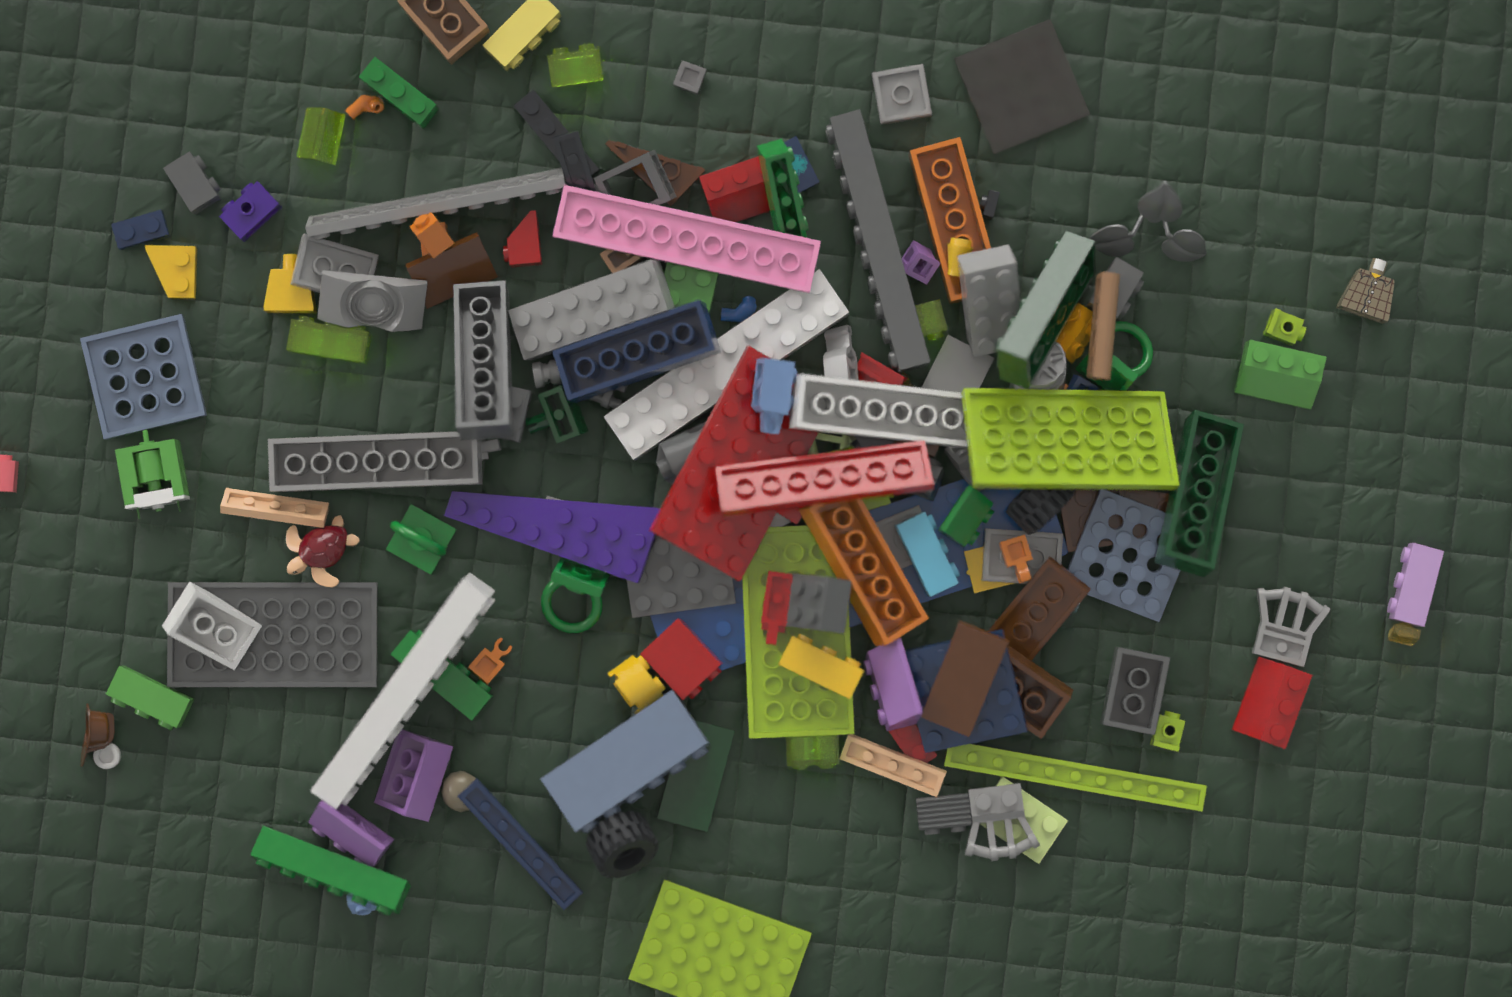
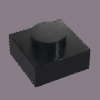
M989 190L987 196L982 195L980 210L983 211V219H993L1000 192Z

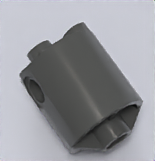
M706 422L659 443L656 463L664 480L668 483L674 484Z

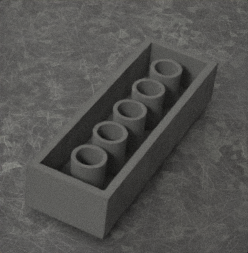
M506 281L453 284L456 429L461 440L513 437L510 315L508 312L510 310V294Z

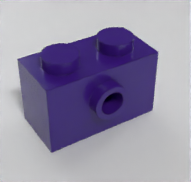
M258 181L255 184L251 182L241 191L242 196L235 202L233 200L228 202L221 211L223 213L219 216L243 242L248 240L282 208Z

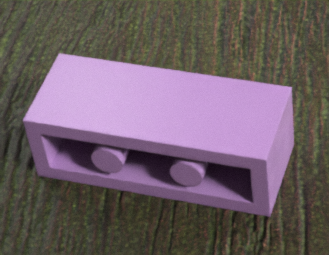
M1409 543L1408 547L1403 548L1400 562H1403L1401 573L1398 572L1394 580V587L1397 588L1395 597L1390 598L1387 612L1390 613L1389 619L1417 627L1425 626L1444 551L1416 543Z

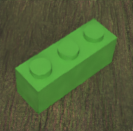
M126 666L118 667L106 692V695L112 697V703L124 708L127 704L135 708V714L149 719L150 716L159 719L158 724L169 730H172L173 727L179 728L182 726L194 701V698L171 687H167Z

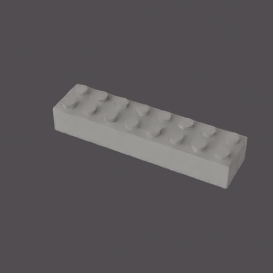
M458 432L268 439L269 489L271 492L483 484L481 439L461 440Z

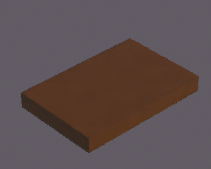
M477 232L454 242L453 245L434 259L429 253L405 264L412 279L427 281L425 298L427 309L454 297L453 284L488 282L498 277Z

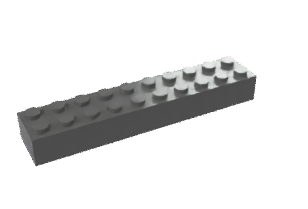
M861 110L830 117L829 125L826 126L825 132L829 145L834 144L835 147L832 155L836 170L841 169L842 172L839 183L842 194H848L849 201H847L846 208L849 219H855L856 226L853 229L857 245L861 244L863 248L860 254L863 269H868L870 273L867 284L870 294L876 295L877 301L874 304L876 317L883 320L884 327L881 329V335L884 344H889L891 352L888 354L891 369H896L899 374L926 367L930 363L929 355Z

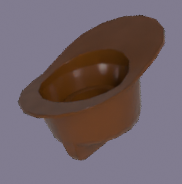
M88 703L86 704L85 713L86 730L81 752V767L84 765L86 753L106 748L114 737L113 714L89 710Z

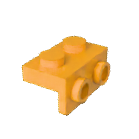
M1080 303L1077 304L1056 341L1061 345L1065 352L1066 360L1070 363H1074L1083 354L1091 336L1093 311Z

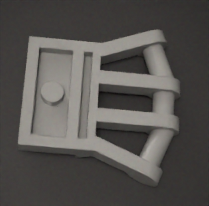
M1285 586L1282 589L1273 590L1257 589L1261 621L1258 626L1252 653L1304 667L1312 635L1329 613L1330 608L1316 602L1308 596L1307 592H1293L1291 588ZM1280 599L1275 621L1270 623L1267 601ZM1288 601L1298 603L1292 628L1282 626ZM1307 607L1317 615L1305 632L1299 630L1305 608Z
M1021 783L968 789L972 826L965 850L966 856L976 855L991 859V861H998V858L1001 857L1014 859L1022 852L1032 847L1035 849L1040 846L1025 819ZM1011 819L1019 820L1028 837L1017 844H1014ZM1004 820L1007 846L996 847L993 821ZM986 822L989 848L975 844L980 823Z

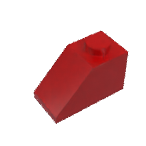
M536 210L530 211L507 238L508 246H503L504 261H509L511 268L542 265L538 214Z

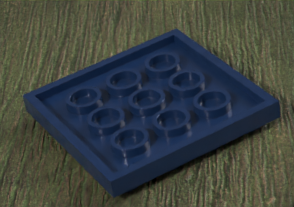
M1003 629L990 632L1005 638ZM952 640L904 650L922 712ZM1008 648L1004 652L970 737L920 717L917 723L925 753L1027 732L1028 728Z

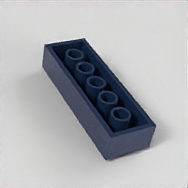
M699 299L553 350L552 352L567 400L577 403L719 354L721 349L706 303Z

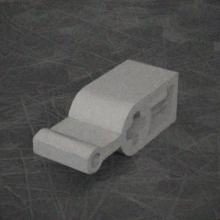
M845 325L825 330L824 336L827 352L823 356L824 377L859 381L857 356L852 348L851 326Z

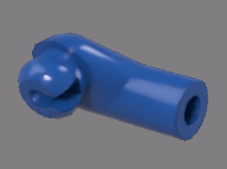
M752 296L744 297L742 299L743 302L736 309L722 308L721 321L743 322L755 313L757 308L755 298Z

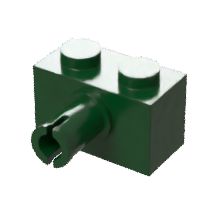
M563 385L538 394L544 413L526 419V426L537 423V425L528 428L531 434L550 427L556 444L589 432L578 402L573 403L567 400Z

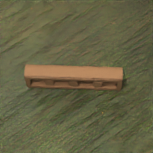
M1102 272L1096 275L1087 379L1110 380L1120 274Z

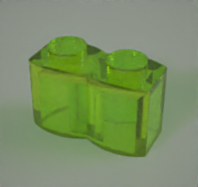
M839 736L786 737L787 766H792L793 769L797 770L806 769L810 765H817L822 769L833 768L834 765L839 764Z

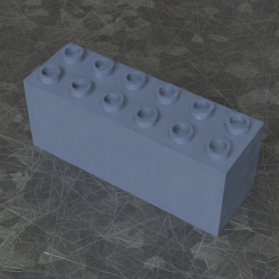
M672 690L551 771L541 780L574 831L589 833L599 824L598 821L603 817L607 819L609 816L616 815L622 811L619 806L625 802L628 804L636 802L644 796L642 794L643 790L648 787L653 790L664 783L663 777L670 772L675 775L687 767L685 764L687 760L692 757L697 760L709 752L707 747L711 744L680 697Z

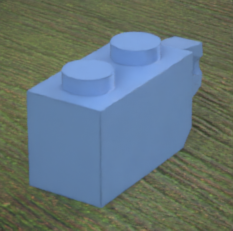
M769 358L757 359L751 406L755 412H760L762 433L779 434L783 416L789 415V410L793 407L794 397L791 395L792 384L795 383L797 370L794 369L795 362Z

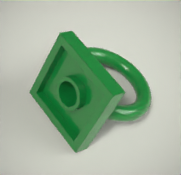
M1116 321L1115 332H1127L1140 342L1143 351L1141 362L1135 368L1130 369L1118 357L1112 355L1110 380L1088 379L1101 390L1126 391L1137 377H1140L1149 369L1153 360V347L1147 334L1135 324L1126 321ZM1089 353L1075 368L1086 378H1088Z
M411 504L401 522H391L390 528L395 533L386 550L432 575L442 556H445L446 549L457 529Z
M561 557L553 570L550 582L545 586L541 596V608L546 620L556 629L566 633H581L593 627L602 613L603 603L601 595L610 574ZM564 585L574 593L590 595L592 610L585 620L578 623H569L561 620L554 613L551 599L553 593L559 587Z

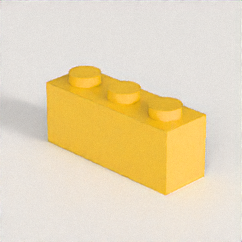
M800 633L797 638L792 636L780 659L779 665L850 699L864 671L859 668L861 663L849 657H846L845 661L835 657L837 651L824 645L819 649L811 645L812 639Z

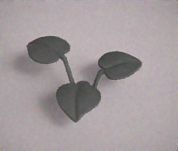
M1166 181L1139 200L1138 210L1140 216L1131 232L1128 233V229L1123 225L1114 224L1099 229L1089 237V239L1095 241V249L1103 254L1113 257L1126 255L1133 250L1134 241L1131 238L1136 235L1145 217L1152 223L1162 220L1168 239L1162 242L1161 249L1170 259L1189 262L1200 259L1207 254L1205 240L1199 233L1193 230H1179L1174 235L1170 233L1168 222H1173L1181 216L1182 204L1176 192Z

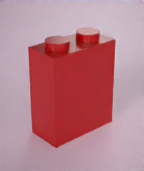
M681 618L676 619L640 653L682 700L687 697L692 700L703 690L700 685L706 679L711 682L722 672L719 669L723 664L721 660Z

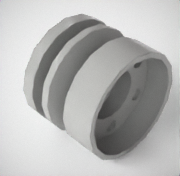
M1058 342L1054 344L1029 389H1064L1066 383V357L1064 350ZM1013 384L1014 389H1026Z

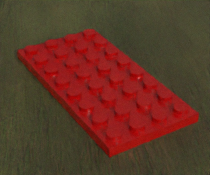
M746 346L649 529L653 534L736 581L742 580L777 512L770 510L722 517L715 467L804 456L808 454L819 433L816 431L790 429L791 410H789V415L783 416L779 434L761 432L760 412H755L751 406L756 362L760 358H771L751 346Z

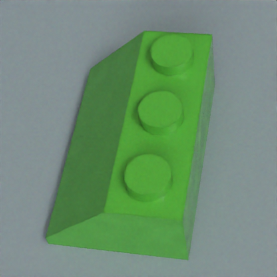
M1248 340L1245 342L1234 393L1311 410L1322 381L1327 357Z

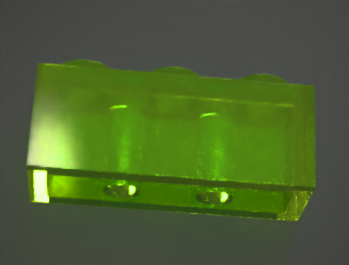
M299 316L298 320L291 319L287 351L367 364L372 334L365 331V326L357 325L349 329L326 321L324 324L314 323L315 318Z

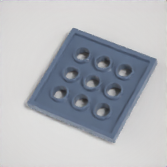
M183 314L80 338L104 440L207 416ZM162 338H166L170 343L169 350L165 353L158 352L156 348L157 342ZM137 344L142 345L145 351L140 359H134L131 355L132 347ZM113 350L117 351L119 354L118 362L114 365H109L106 362L107 353ZM171 363L175 366L176 373L171 378H165L162 374V369L166 364ZM141 370H148L150 373V380L146 384H140L137 381V374ZM116 376H122L125 380V385L121 390H114L112 387V380ZM172 389H179L181 391L182 398L178 403H171L168 399V394ZM147 395H153L156 398V405L150 410L145 409L143 406V399ZM122 401H128L131 405V411L125 416L120 415L117 410L119 403Z
M1099 489L1067 568L1069 572L1091 588L1087 595L1160 622L1180 570L1161 565L1156 571H1151L1147 568L1148 560L1157 555V537L1162 531L1165 512L1109 490ZM1114 514L1122 517V524L1118 528H1111L1108 525L1109 518ZM1144 524L1147 531L1143 537L1137 538L1133 536L1132 530L1135 525ZM1102 539H1110L1113 542V547L1109 552H1101L1098 545ZM1127 548H1134L1137 551L1136 558L1131 562L1123 559V552ZM1093 563H1100L1103 566V572L1099 576L1094 577L1089 574V567ZM1116 573H1126L1127 581L1124 585L1117 586L1113 583V577ZM1143 581L1151 584V591L1146 595H1141L1137 592V586Z

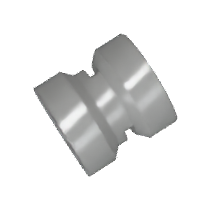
M555 359L550 360L548 364H542L541 362L532 363L536 388L545 387L549 383L553 385L562 384Z

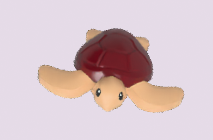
M340 515L333 519L332 525L324 526V528H315L308 532L302 540L298 535L297 527L292 525L286 533V544L291 551L299 553V556L293 558L288 563L287 573L296 575L302 573L309 566L316 583L324 587H335L339 584L338 578L327 573L325 568L335 565L343 556L346 546H356L360 539L354 534L347 535L346 529L343 528L344 521Z

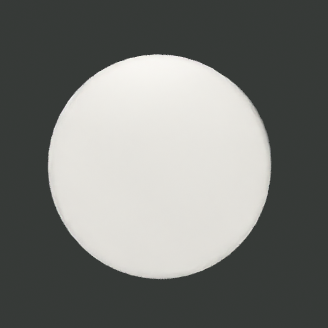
M110 743L106 748L94 751L93 759L100 768L110 769L120 762L121 752L118 746Z

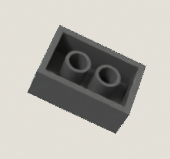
M1115 647L1100 724L1155 735L1170 657Z

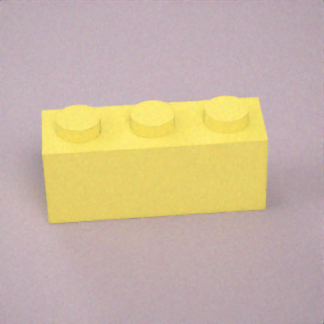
M527 0L483 44V47L506 71L511 67L515 69L524 60L522 55L528 49L534 50L542 41L540 37L547 30L552 32L559 25L560 11L549 0Z

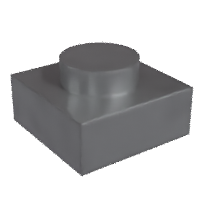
M682 60L673 86L698 95L706 69Z

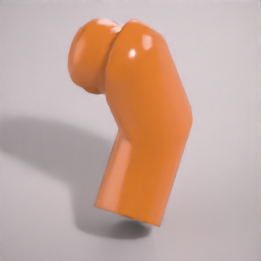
M361 95L345 111L354 120L363 111L371 113L382 112L384 102L378 96Z

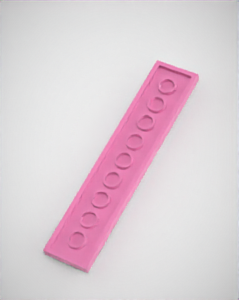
M564 185L553 233L554 238L810 293L821 243L818 240Z

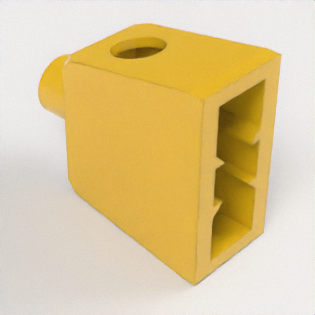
M283 254V269L270 270L264 302L265 312L317 313L314 291L290 285L297 254Z

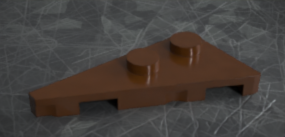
M608 140L605 143L624 163L650 152L618 141ZM657 154L677 196L666 202L672 207L699 179V176L705 173V169ZM642 163L630 168L656 193Z

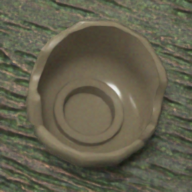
M465 771L450 773L443 780L440 790L445 804L455 811H469L457 795L476 778Z

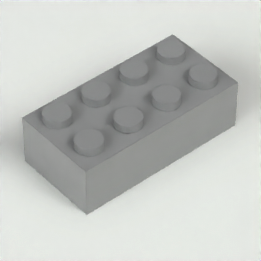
M1009 245L957 256L966 336L974 357L995 353L996 344L1000 337L1005 336L1010 319L1016 317L1019 312L1020 295L1017 265Z

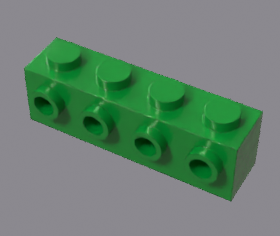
M782 139L758 145L757 151L774 231L807 238L806 231L809 230L806 217L802 214L801 208H804L801 194L797 190L799 178L796 170H793L792 162H795L792 148L787 147Z

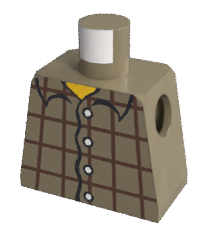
M1373 258L1369 271L1364 269L1356 270L1336 308L1382 324L1388 322L1395 280L1384 276L1388 263L1381 259Z

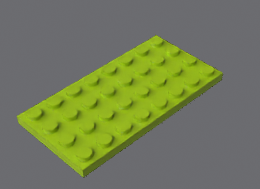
M963 388L961 392L973 488L1176 490L1179 487L1165 392Z
M808 526L769 527L742 578L749 738L854 734L853 694L848 699L779 665L791 637L797 638L799 633L812 639L811 645L819 649L824 645L837 651L835 657L845 661L846 657L851 658L849 604L844 634L787 626L785 627V633L778 632L776 646L766 644L767 630H761V618L768 570L837 579Z

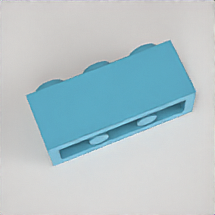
M921 512L894 525L927 596L931 597L958 584L956 578L960 574L954 562H948L945 555L949 552L942 538L938 540L934 532L937 529V525L931 514L927 516L925 512Z

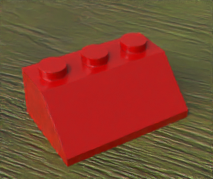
M759 156L699 176L700 184L713 218L737 223L770 211Z
M1258 656L1231 730L1286 749L1312 675Z

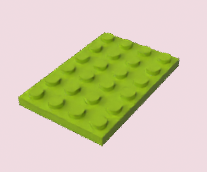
M664 879L629 979L677 997H789L812 932Z

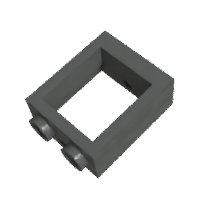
M655 149L594 178L596 192L614 196L607 179L642 163L658 195V199L649 204L659 206L677 197Z

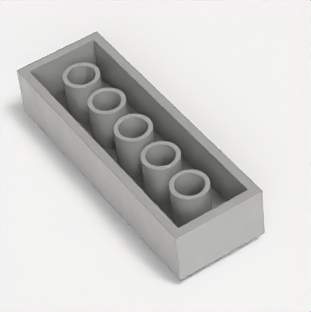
M649 260L510 309L508 312L523 359L535 360L552 354L553 350L671 310L675 306L660 261Z

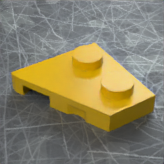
M145 245V250L168 298L196 299L197 247Z

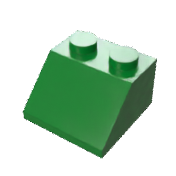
M968 485L937 531L963 548L967 544L972 546L980 534L977 528L981 522L987 524L993 515L994 510L991 507L994 503L971 485Z

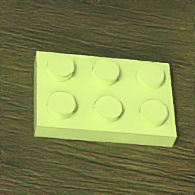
M1002 776L996 786L1013 783ZM1021 789L1025 819L1040 844L1039 847L1035 849L1032 847L1022 853L1039 864L1068 820ZM1011 819L1014 844H1017L1028 837L1019 820ZM1004 820L993 821L995 835L1007 842ZM986 822L980 823V825L986 828Z

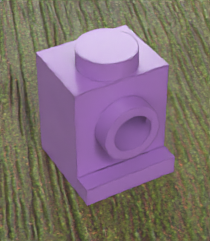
M914 240L902 257L906 274L926 285L940 265V261L935 259L931 249Z

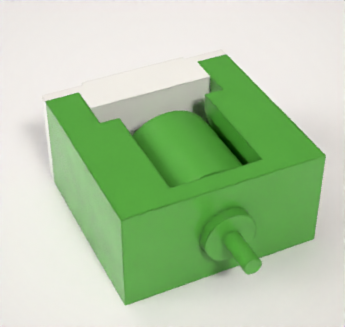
M143 430L144 442L139 443L138 446L115 449L125 509H137L139 519L140 508H152L158 512L162 511L161 508H164V505L178 503V509L181 512L179 501L189 500L190 496L179 440L149 441L148 430ZM161 481L171 482L172 488L162 489ZM143 484H148L149 492L139 494L138 488H143Z

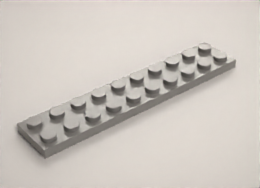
M562 168L325 213L310 216L305 228L307 237L314 236L315 239L329 237L331 232L340 231V234H348L356 231L355 228L366 226V229H374L382 226V222L391 221L392 224H400L406 222L408 217L417 216L418 218L420 215L429 214L430 212L443 211V214H452L458 212L460 207L468 206L469 209H478L484 207L486 202L494 201L495 204H503L509 202V198L520 196V199H529L535 197V193L544 191L546 194H555L561 192V188H564L565 177Z

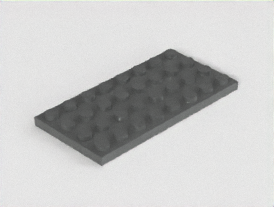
M168 582V615L189 582ZM192 582L262 625L235 670L168 635L167 687H378L377 582H339L337 586L332 588L321 586L316 582Z

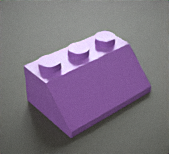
M897 638L887 646H879L868 651L865 657L866 660H863L865 673L867 676L871 675L873 685H870L873 700H878L880 710H877L879 722L881 725H885L887 731L917 724L923 713L902 640Z
M402 729L394 740L374 803L401 815L429 822L453 746Z
M321 800L308 822L313 826L312 830L315 833L332 839L334 841L333 845L337 849L345 853L347 851L355 856V861L370 867L377 865L394 841L384 831L342 803L337 809H334Z

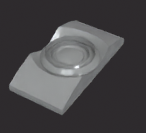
M322 270L318 319L347 328L367 325L376 326L390 332L422 329L427 281Z

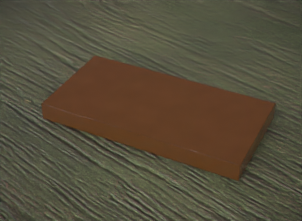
M1049 556L990 627L988 632L1003 629L1005 639L1009 640L1008 645L1032 661L1090 592L1091 588Z
M960 620L921 717L970 737L1009 640Z

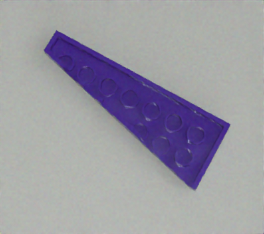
M452 491L444 516L632 582L640 583L656 536L649 529L660 508Z

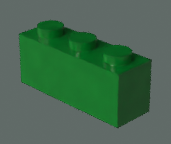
M376 57L371 60L359 76L365 85L422 129L426 127L439 110L433 101Z

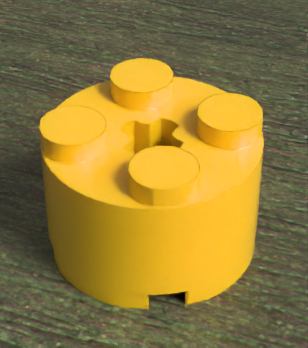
M634 655L630 656L607 673L609 678L615 676L616 681L613 684L630 707L635 705L638 708L635 711L636 714L663 697L661 692L665 690V687L657 677L652 679L647 670L650 667L641 655L637 658Z

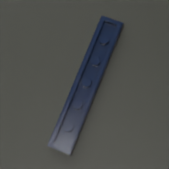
M478 778L457 795L465 806L563 910L583 893L578 885Z

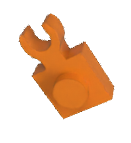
M499 638L495 642L492 652L484 648L468 666V669L487 685L505 665L499 659L507 656L512 649L511 645L506 651L499 649L498 645L502 642L503 638Z

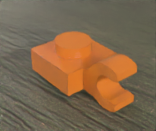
M1025 534L1000 542L999 546L1006 567H1015L1019 584L1031 580L1026 562L1033 560Z

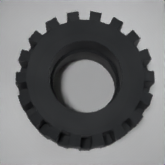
M1024 488L1008 505L1006 513L1028 535L1034 534L1045 526L1069 502L1075 489Z
M628 811L611 815L599 822L591 830V833L588 834L586 847L603 877L621 878L638 872L641 868L648 865L649 861L655 857V853L658 851V841L644 815H641L639 812Z

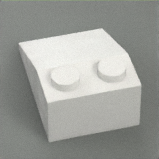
M189 582L162 627L169 636L235 670L262 625L212 593Z

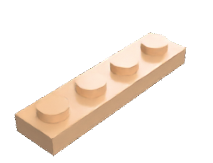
M226 488L220 505V513L321 528H324L329 512V503L229 488Z
M848 734L839 758L935 797L938 796L947 773L946 770L854 734Z

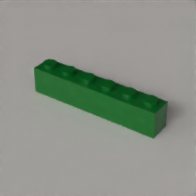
M265 826L262 827L250 854L257 860L255 864L268 870L271 869V866L280 869L279 873L291 879H294L295 875L304 878L303 883L314 888H318L319 885L328 888L327 892L335 896L342 897L343 894L351 896L352 902L365 907L367 903L377 906L376 911L390 916L391 912L399 915L411 887L405 879Z

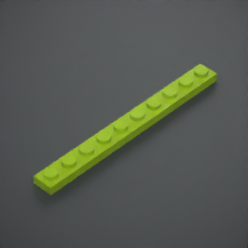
M974 744L947 748L944 766L1202 812L1207 788L1206 785Z

